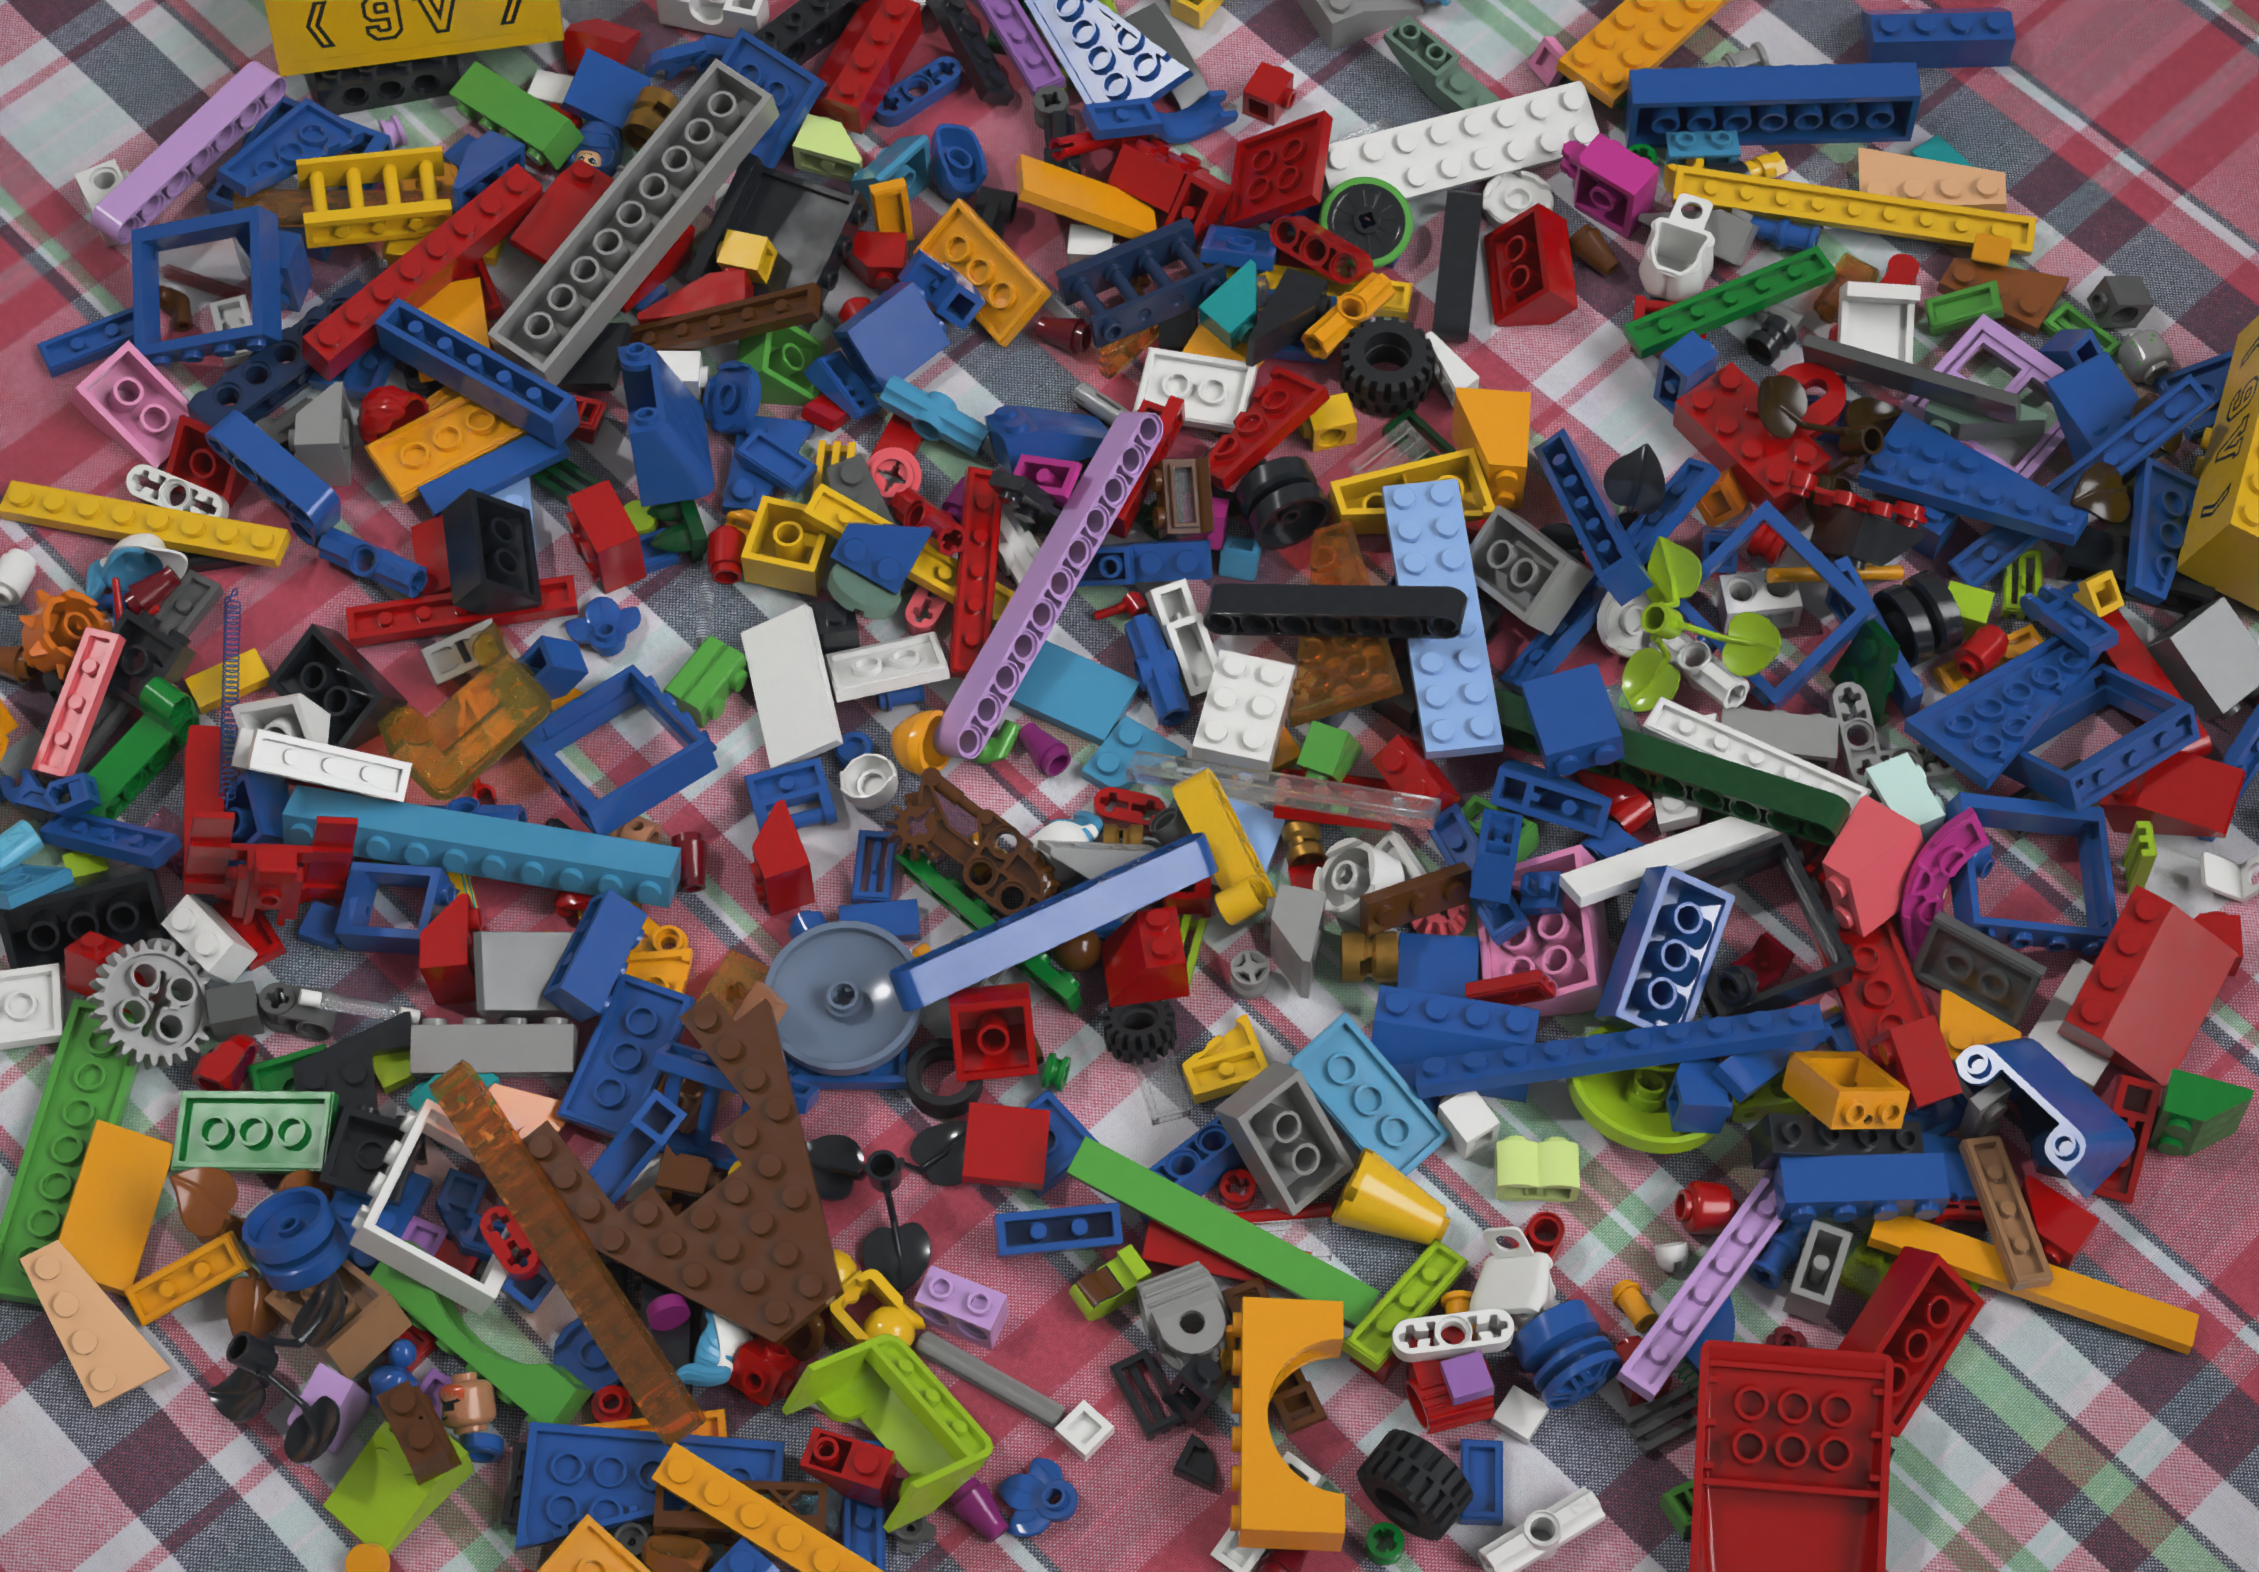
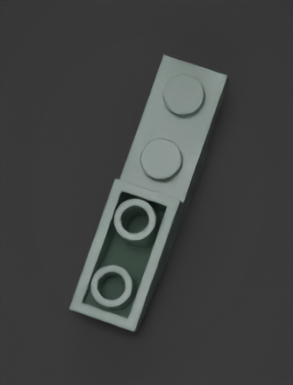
M1407 14L1384 34L1383 39L1402 67L1426 95L1446 114L1501 101L1500 98L1458 65L1460 60L1458 54L1410 15Z

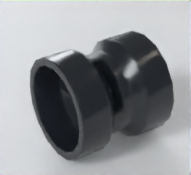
M1770 315L1761 324V330L1753 331L1745 339V347L1755 361L1759 364L1770 366L1780 357L1781 350H1787L1796 341V332L1792 325L1782 316Z

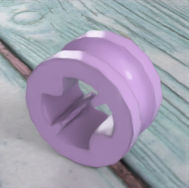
M396 114L391 115L389 121H384V119L378 120L381 133L390 136L393 150L398 143L402 144V146L407 145L405 132Z

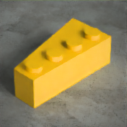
M1474 447L1331 481L1327 499L1331 505L1330 514L1337 535L1388 534L1382 499V486L1458 479L1465 522L1489 518L1495 509V505Z

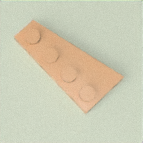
M59 1240L20 1258L33 1288L94 1409L171 1371L166 1362Z

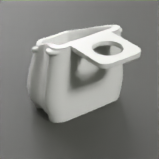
M1682 193L1678 196L1669 219L1659 217L1652 221L1651 232L1645 245L1644 257L1638 269L1642 285L1649 296L1663 298L1669 302H1680L1702 292L1704 283L1711 274L1714 264L1713 246L1715 238L1711 232L1704 230L1713 209L1711 201ZM1687 204H1695L1701 208L1702 215L1697 219H1688L1682 215L1681 209Z
M1514 1226L1487 1228L1483 1232V1238L1494 1256H1489L1483 1262V1269L1473 1291L1469 1310L1497 1308L1506 1311L1514 1321V1338L1517 1332L1529 1321L1554 1307L1556 1288L1550 1275L1553 1261L1546 1253L1534 1252L1520 1228ZM1499 1236L1512 1237L1519 1243V1246L1513 1249L1502 1247L1497 1243L1496 1238ZM1490 1323L1487 1331H1491L1493 1337H1500L1501 1329L1497 1328L1496 1323Z

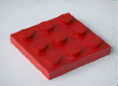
M1325 110L1237 142L1230 186L1234 187V190L1227 203L1224 226L1248 229L1320 204L1333 118Z

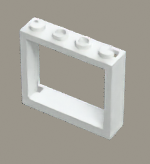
M427 1098L417 1112L409 1110L401 1123L399 1130L405 1132L401 1142L394 1140L387 1151L383 1162L389 1164L385 1174L378 1172L372 1181L367 1194L373 1198L369 1206L362 1204L350 1225L356 1231L349 1244L482 1316L496 1300L507 1276L494 1254H492L480 1281H477L375 1224L421 1132L522 1188L538 1176L515 1146ZM514 1209L513 1212L525 1231L528 1232L533 1219ZM506 1227L501 1235L503 1240L510 1237ZM517 1247L510 1250L514 1259L519 1251Z

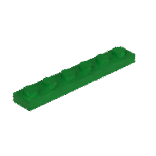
M1817 245L1624 324L1623 335L1640 359L1670 348L1692 330L1698 336L1833 281L1835 280L1836 269Z
M910 849L902 856L898 854L895 856L903 874L973 932L997 922L992 918L994 913L983 901L978 898L974 901L970 900L963 894L965 891L964 887L951 875L948 874L944 878L935 871L937 868L936 864L930 861L922 851H920L917 862L911 860ZM1044 952L1014 965L1070 1013L1073 1014L1083 1003L1078 990L1080 987L1079 982L1067 971L1062 970L1058 973L1049 965L1051 960Z

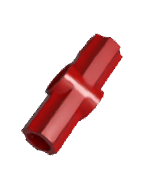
M907 487L904 491L895 493L890 502L893 507V516L901 521L904 526H929L934 530L927 543L946 556L950 557L956 552L963 551L968 541L965 537V528L954 520L951 513L938 508L912 488Z

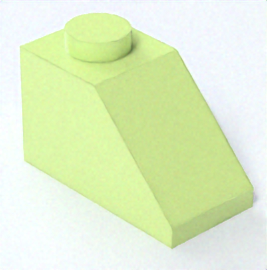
M811 114L806 116L792 145L795 168L850 183L854 174L863 168L860 154L842 123L828 117H819Z

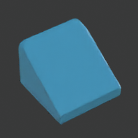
M1226 535L1220 553L1219 575L1254 581L1258 571L1262 547L1259 546L1255 539Z

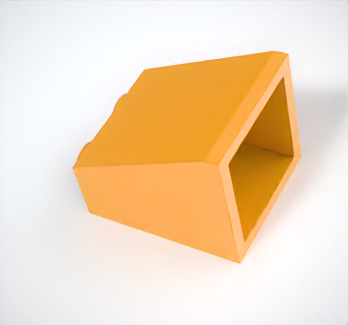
M1456 387L1451 436L1458 451L1474 447L1495 508L1497 505H1500L1507 510L1511 508L1522 509L1527 471L1531 392Z

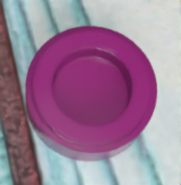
M665 1294L654 1299L647 1306L646 1315L652 1329L666 1331L685 1323L690 1316V1310L684 1296Z

